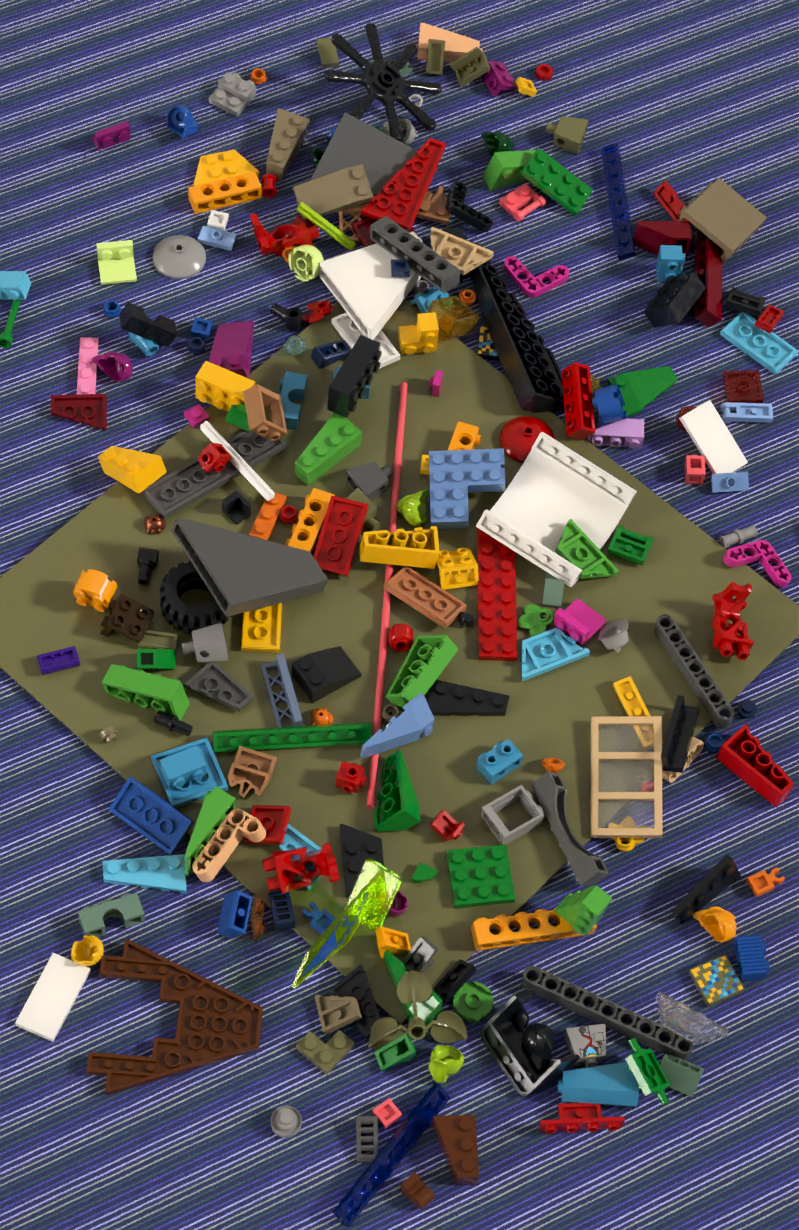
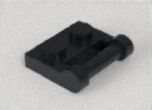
M732 287L725 306L735 311L747 313L750 316L759 317L766 297L753 296Z

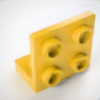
M469 548L440 551L436 563L439 569L440 588L447 590L478 585V564Z

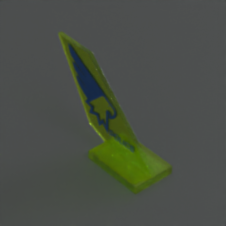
M366 859L345 909L307 950L291 987L295 989L350 941L360 923L375 933V929L383 924L402 878L373 859Z

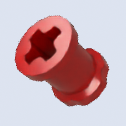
M266 174L262 177V195L272 198L277 193L275 188L277 177L272 174Z

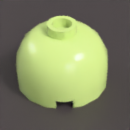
M300 245L294 248L288 258L290 269L298 274L294 276L301 281H309L317 277L320 273L319 262L324 261L321 252L312 245Z

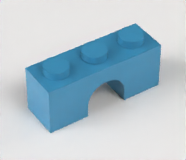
M286 371L285 377L280 380L279 389L282 390L278 395L281 396L286 428L297 430L301 415V404H295L291 401L295 399L304 400L308 375Z

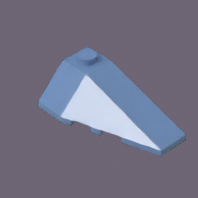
M422 693L403 707L404 711L398 718L393 716L384 731L379 729L362 746L360 753L362 759L418 741L423 736L427 737L433 731L432 726L435 719Z

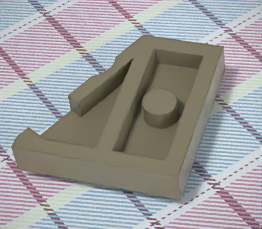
M314 996L322 1031L326 1034L362 1018L358 1001L354 997Z

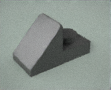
M421 936L402 961L406 971L416 970L422 974L434 963L432 958L439 949L428 938Z

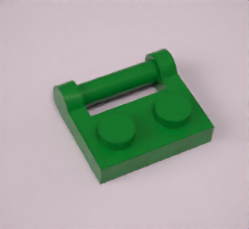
M618 525L607 553L643 566L654 537H646Z

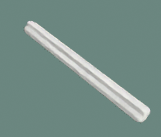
M208 421L200 425L201 431L213 443L223 445L232 457L229 461L267 501L275 497V492Z

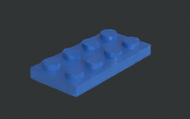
M132 776L128 778L108 809L169 855L175 853L195 822Z

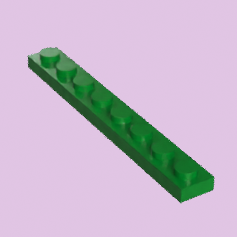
M371 722L213 731L214 752L238 751L239 746L252 750L365 744L372 737Z

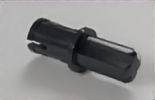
M158 711L156 714L159 716L155 715L154 717L155 723L167 727L169 731L174 730L185 736H189L192 733L193 726L178 720L176 716L171 717Z

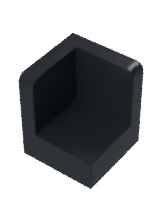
M236 490L222 500V511L237 525L251 515V505Z

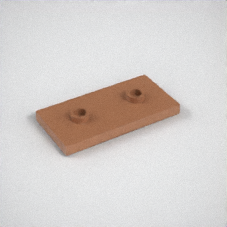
M404 566L383 587V589L444 629L467 608L465 603L408 566Z

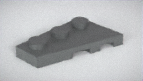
M214 661L209 662L184 683L185 688L238 712L254 700V696Z

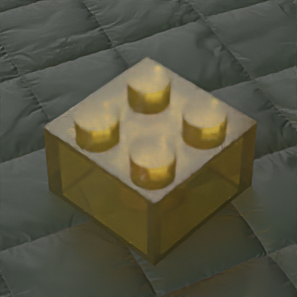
M455 295L433 300L427 313L436 312L439 332L447 339L471 334L480 317Z

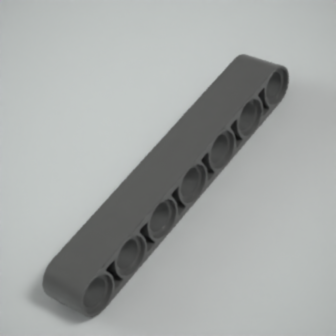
M668 614L660 615L655 626L656 636L716 727L720 729L728 728L734 716L733 708L675 620Z

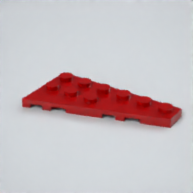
M429 138L417 151V154L411 160L409 159L406 165L382 188L381 192L374 196L371 202L361 210V214L376 220L387 216L403 229L410 232L445 151L446 143Z

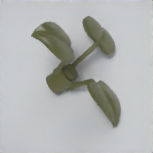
M411 970L405 973L399 980L397 996L402 1003H413L414 1018L409 1021L408 1028L403 1024L398 1025L397 1021L391 1017L378 1019L371 1028L369 1048L380 1049L404 1035V1031L412 1039L420 1040L430 1028L433 1039L444 1044L467 1040V1031L463 1020L452 1011L439 1012L436 1020H431L425 1026L424 1020L418 1017L416 1002L428 1000L432 994V986L424 975L416 970Z

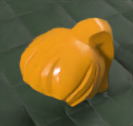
M710 907L693 913V918L700 922V925L714 937L715 941L727 942L736 935L735 916L731 912L720 907Z

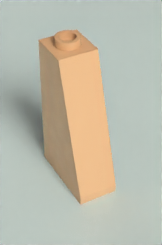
M421 23L417 59L427 60L428 39L445 40L443 62L452 63L475 47L479 48L480 41Z

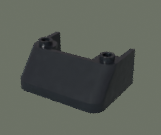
M534 991L513 995L482 1027L480 1032L482 1041L516 1091L522 1096L531 1095L559 1079L563 1075V1071H568L580 1059L578 1054L560 1059L550 1058L541 1071L536 1069L522 1042L523 1029L529 1023V1015L524 1006L536 995Z

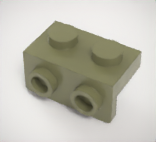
M478 47L450 63V67L455 71L458 82L462 87L491 70L486 55Z

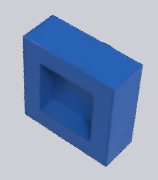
M195 317L191 336L209 339L213 321Z

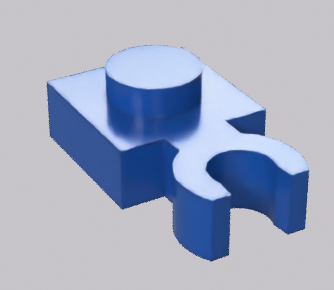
M314 902L310 903V908L313 909L312 912H307L305 909L302 910V914L306 919H312L310 926L323 938H325L331 928L333 931L339 925V921L327 910L323 909L319 912Z

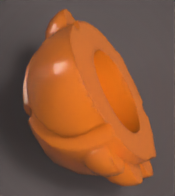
M326 708L314 709L311 716L312 725L332 724L333 716Z
M557 758L541 760V764L547 772L558 773L565 766V762Z

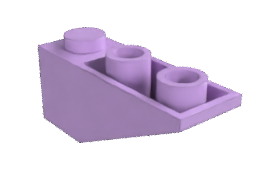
M627 418L595 429V433L588 437V441L594 446L642 448L644 441V419Z

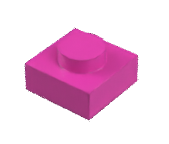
M436 370L435 377L431 376L429 387L432 388V395L439 396L443 371Z
M200 404L184 412V417L194 429L205 421H210L209 415Z

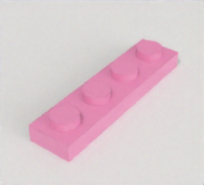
M80 337L77 394H96L97 364L92 362V358L98 355L99 338Z

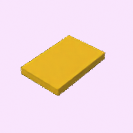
M282 603L243 613L241 651L280 653Z

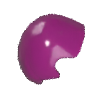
M385 888L378 895L377 906L382 914L387 917L396 918L402 915L408 908V898L403 896L402 892L396 888Z

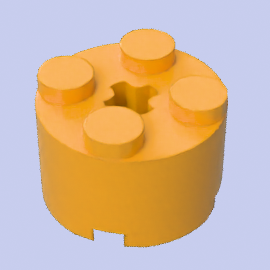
M88 569L85 572L83 570L73 590V595L77 598V604L81 606L90 605L95 610L104 612L109 607L118 585L114 580L110 582L107 579L108 575L100 571Z

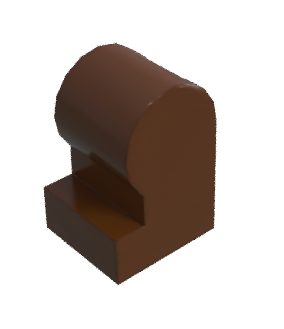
M416 1172L401 1184L400 1192L420 1210H423L435 1199L432 1190L421 1181V1177Z

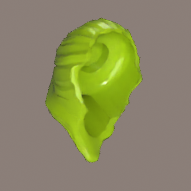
M428 488L415 494L407 495L398 501L396 509L400 514H403V517L409 524L420 526L427 521L425 516L427 508L425 500L429 494Z
M436 1045L432 1050L429 1063V1071L434 1081L440 1084L445 1083L449 1075L456 1074L464 1063V1056L460 1050L453 1046Z

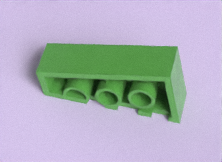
M333 413L296 460L295 475L307 486L361 445L362 431L346 417Z
M447 635L417 636L386 698L391 704L396 705L400 711H404L403 707L420 693L423 695L427 693L459 650Z
M111 664L102 680L107 694L127 702L134 700L142 708L152 707L162 713L176 716L180 721L190 705L181 681L175 678L170 679L159 674L146 673L141 669L135 670L125 665Z

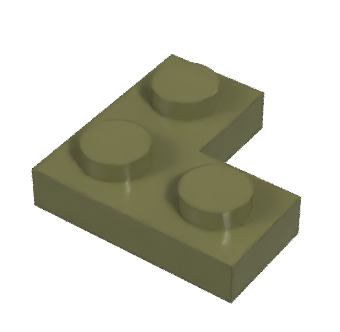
M339 1030L325 1044L309 1031L296 1045V1049L327 1075L355 1046V1042Z

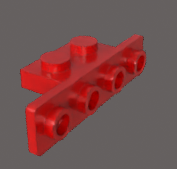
M558 1104L559 1119L541 1120L539 1132H545L546 1134H553L557 1131L574 1133L578 1130L595 1132L599 1129L616 1131L623 1128L625 1117H602L600 1104Z

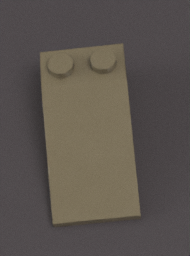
M363 164L345 168L293 187L298 205L303 202L320 216L366 205L373 199ZM302 215L303 221L308 220L305 216Z

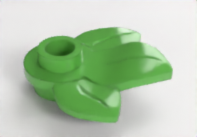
M534 604L524 606L523 611L525 614L517 620V627L529 629L530 637L546 632L547 626L553 622V613L550 609H541ZM542 615H547L546 618H541Z

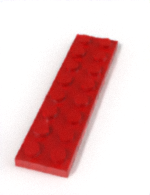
M477 528L479 577L477 585L478 660L517 661L515 551Z

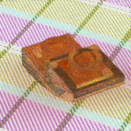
M259 894L254 895L251 907V935L255 942L258 941L259 935H264L266 929L264 916L262 915L265 904H262L263 896Z

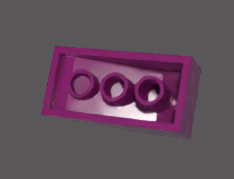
M253 320L219 324L209 362L250 379Z

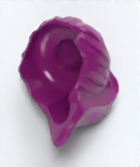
M112 351L92 358V362L97 364L99 369L103 370L113 381L123 382L129 379L133 373L132 362L124 354Z

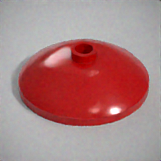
M520 416L508 421L503 426L500 433V446L504 448V453L509 458L524 463L541 432H544L553 439H555V436L550 426L541 419L531 416Z

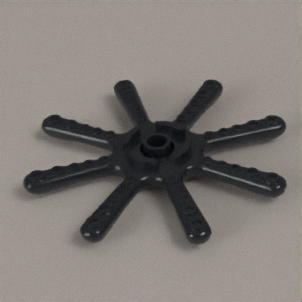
M368 23L365 27L374 60L373 63L368 62L367 59L362 57L342 35L338 33L332 35L331 41L333 45L352 59L362 69L363 74L326 70L324 73L325 79L329 82L360 84L368 92L351 110L349 115L360 120L373 101L379 100L386 110L390 136L401 141L403 136L394 108V102H397L409 111L425 129L431 131L436 128L434 119L430 118L426 112L422 111L404 94V90L429 94H440L442 92V87L439 83L410 81L401 77L399 71L418 51L415 44H408L394 64L389 65L383 60L375 24Z

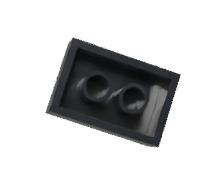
M695 272L676 276L671 275L665 280V284L657 290L655 297L647 303L648 306L643 312L654 328L679 324L706 288Z

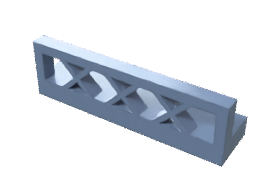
M284 654L276 655V662L261 665L277 727H282L281 721L286 717L293 724L287 727L302 726L303 720ZM277 668L278 674L273 678L267 674L266 670ZM275 684L283 688L280 694L272 691V687ZM279 701L287 704L285 711L276 707Z

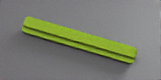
M301 202L297 206L299 213L349 251L354 249L356 246L355 241L305 203Z

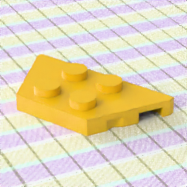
M234 149L200 157L194 185L256 172L257 177H259V170Z

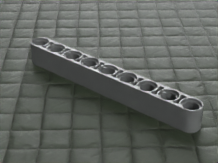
M529 966L524 970L522 986L527 991H534L536 995L598 1024H605L607 1028L630 1039L636 1037L637 1042L662 1054L667 1052L683 1060L689 1059L694 1046L689 1037L538 967ZM532 976L536 980L530 981L527 977ZM552 985L555 989L550 990L546 986ZM565 994H571L573 998H567ZM588 1002L592 1004V1007H586L583 1003ZM608 1011L611 1013V1016H606L602 1012ZM627 1020L630 1022V1024L625 1025L621 1021ZM640 1029H647L649 1033H642ZM659 1038H666L668 1042L664 1043ZM683 1046L687 1051H681L678 1047Z

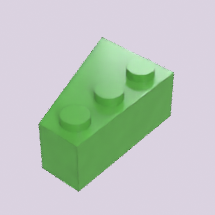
M536 150L495 152L482 176L490 192L528 181L520 173Z

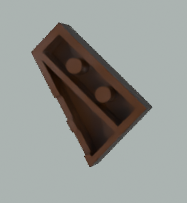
M476 1115L433 1116L431 1125L437 1135L439 1145L443 1150L455 1185H477L479 1165Z

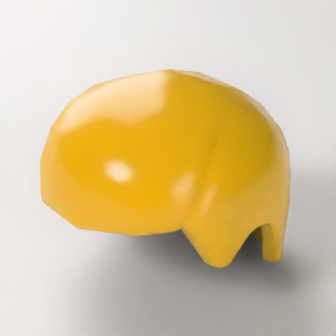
M84 935L82 941L74 942L71 957L75 963L89 967L95 965L101 959L104 948L102 941L97 936Z

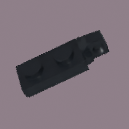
M459 959L434 987V992L443 1001L442 1007L475 973L476 968L474 965Z

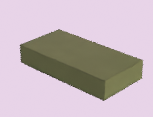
M331 38L317 39L322 68L339 67L336 46L333 45Z
M428 39L426 74L442 75L445 40Z
M147 630L143 640L138 643L137 648L175 649L176 654L179 634Z

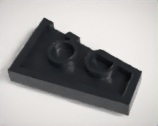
M360 964L330 988L329 991L333 996H347L357 999L362 1018L353 1022L368 1039L373 1024L381 1017L364 967Z

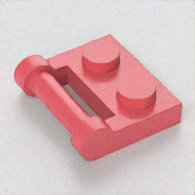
M525 183L500 199L499 205L519 222L536 208L546 205V200ZM531 201H534L533 203H531L530 205H528L527 207H525V208L522 209L521 211L519 210V209H521L522 207H524L525 205H527L528 203H530Z

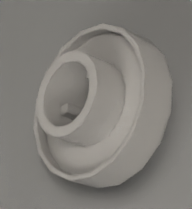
M281 1106L272 1113L271 1128L276 1135L290 1138L300 1131L302 1118L299 1111L294 1107Z

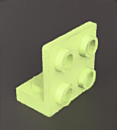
M132 240L96 243L102 285L137 281Z

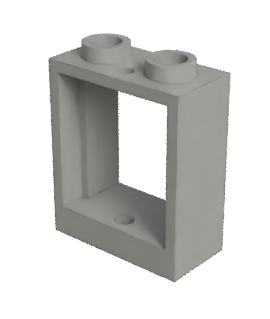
M520 785L483 806L481 818L501 845H507L542 825L544 811L540 805H536L533 801L530 791L525 790ZM519 800L532 819L509 832L496 813Z

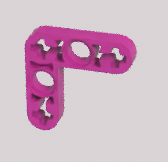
M509 256L504 260V271L529 298H536L565 283L569 277V269L563 265H558L534 278L517 257ZM525 275L527 278L521 280L517 276ZM548 279L551 283L544 284L542 280Z
M765 540L730 548L723 557L724 563L729 567H738L759 561L777 587L785 588L791 580L790 572L772 545ZM744 551L750 552L752 556L745 555ZM768 561L774 562L776 566H771Z

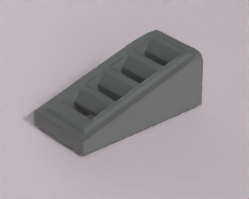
M377 1116L356 1117L357 1163H378ZM361 1134H373V1136H361ZM361 1143H373V1145H361ZM361 1151H373V1154H361Z

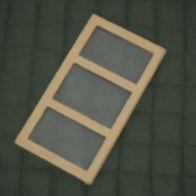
M662 716L591 717V838H663Z

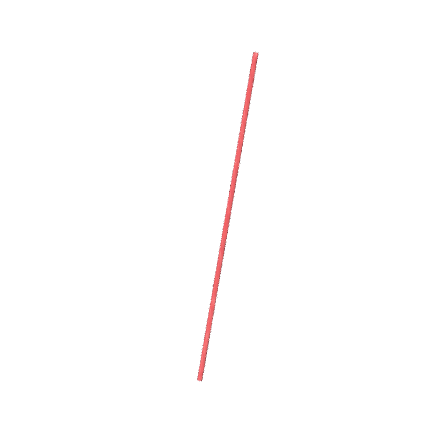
M406 382L400 384L389 532H395L397 527L398 511L396 506L399 501L408 386ZM386 564L385 583L393 577L394 565ZM385 589L372 736L381 729L382 719L381 712L383 707L391 593ZM379 754L371 756L367 808L375 807Z

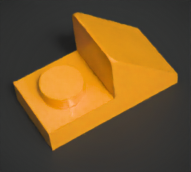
M385 927L375 929L381 958L384 957L386 950L390 951L394 956L410 952L411 946L407 933Z

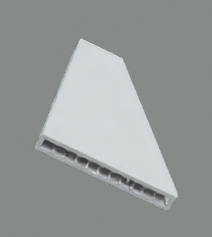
M414 231L409 232L411 235H413L422 242V239L418 237ZM377 243L319 262V277L362 334L374 340L421 278L411 268H409V277H391V260L397 258Z

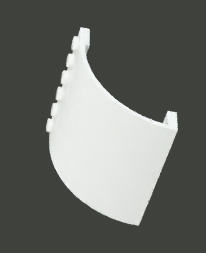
M541 432L510 485L490 511L486 509L483 512L476 527L555 578L564 580L566 585L572 587L579 580L582 570L555 552L569 519H572L601 550L637 491L549 435Z

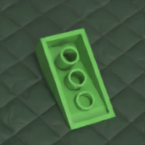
M217 786L212 791H208L204 796V802L184 856L185 874L187 876L193 871L192 865L224 819L232 810L236 809V798Z

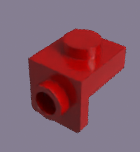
M441 810L429 826L445 841H449L452 839L456 840L463 833L462 828L465 824L463 822L457 823L445 810Z

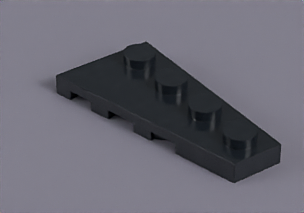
M436 680L431 687L428 706L432 714H441V716H450V714H461V716H469V714L505 716L509 695Z

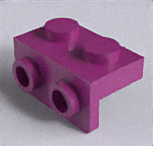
M488 61L491 70L481 75L492 96L496 97L501 90L514 92L517 86L513 77L506 69V65L502 62Z
M125 121L97 131L92 136V140L99 151L130 140V125Z

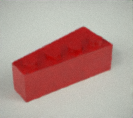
M745 724L721 746L716 759L777 808L788 798L794 783L783 769L773 762L771 754L768 751L765 752L758 738L752 736L749 732L750 728Z

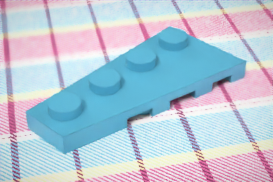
M184 854L102 861L104 883L124 886L136 885L145 889L150 887L161 889V891L170 892L172 890L179 891L181 894H187Z

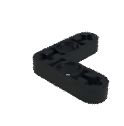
M454 181L448 192L445 209L450 214L483 232H488L493 225L492 220L464 204L467 187L462 182Z

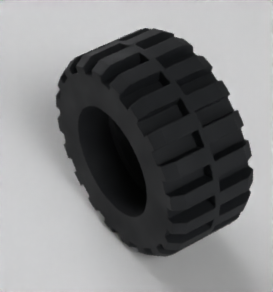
M190 560L185 564L184 562L177 564V568L172 567L169 570V574H165L163 583L160 585L162 615L166 617L169 625L173 624L174 629L177 631L181 629L185 634L218 623L225 624L228 621V617L225 616L215 599L202 606H191L179 598L190 589L198 588L210 592Z

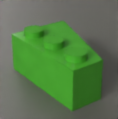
M595 885L585 888L582 892L579 890L575 894L569 893L554 912L572 925V928L577 933L583 934L586 937L601 919L613 898Z

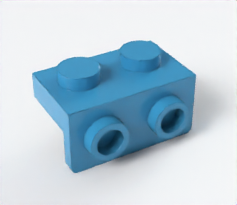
M435 286L426 290L427 294L421 292L415 295V300L409 302L411 306L417 304L421 313H438L453 305L448 293L441 292Z

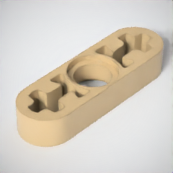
M692 737L683 771L703 749V741L696 737ZM662 770V778L670 783L674 782L681 775L679 772Z

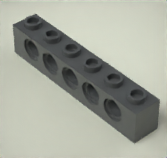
M384 216L370 225V239L397 259H409V268L441 292L445 293L459 284L460 270L396 224L395 221Z

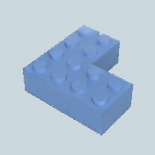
M504 448L429 451L431 526H437V529L469 528L468 493L505 491Z

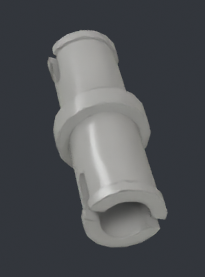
M751 525L750 527L741 530L736 529L733 533L721 536L719 541L725 548L735 543L741 544L744 540L756 537L758 532L756 527Z

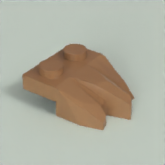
M439 186L435 194L429 191L426 193L416 218L448 225L452 214L445 209L447 196L444 195V186Z
M239 746L234 763H232L228 774L230 786L240 784L239 795L245 798L250 789L255 790V794L260 797L270 782L277 757Z

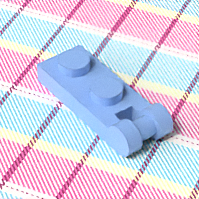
M734 402L721 404L722 420L724 423L773 422L772 404Z

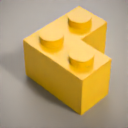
M436 312L417 314L416 325L398 327V342L401 355L437 351L439 327Z

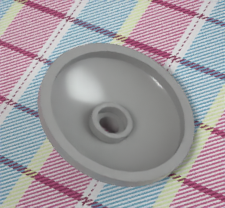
M185 235L169 236L155 246L153 263L155 268L168 278L187 279L197 275L203 269L206 263V252L202 244L192 237Z

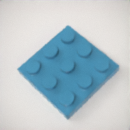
M207 737L151 756V761L166 797L175 808L204 799L206 793L212 791L215 786L223 791H228L227 782ZM197 746L206 764V775L201 779L188 781L181 787L169 789L160 771V760Z

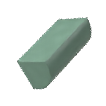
M666 1052L660 1066L671 1085L669 1087L693 1097L704 1068Z

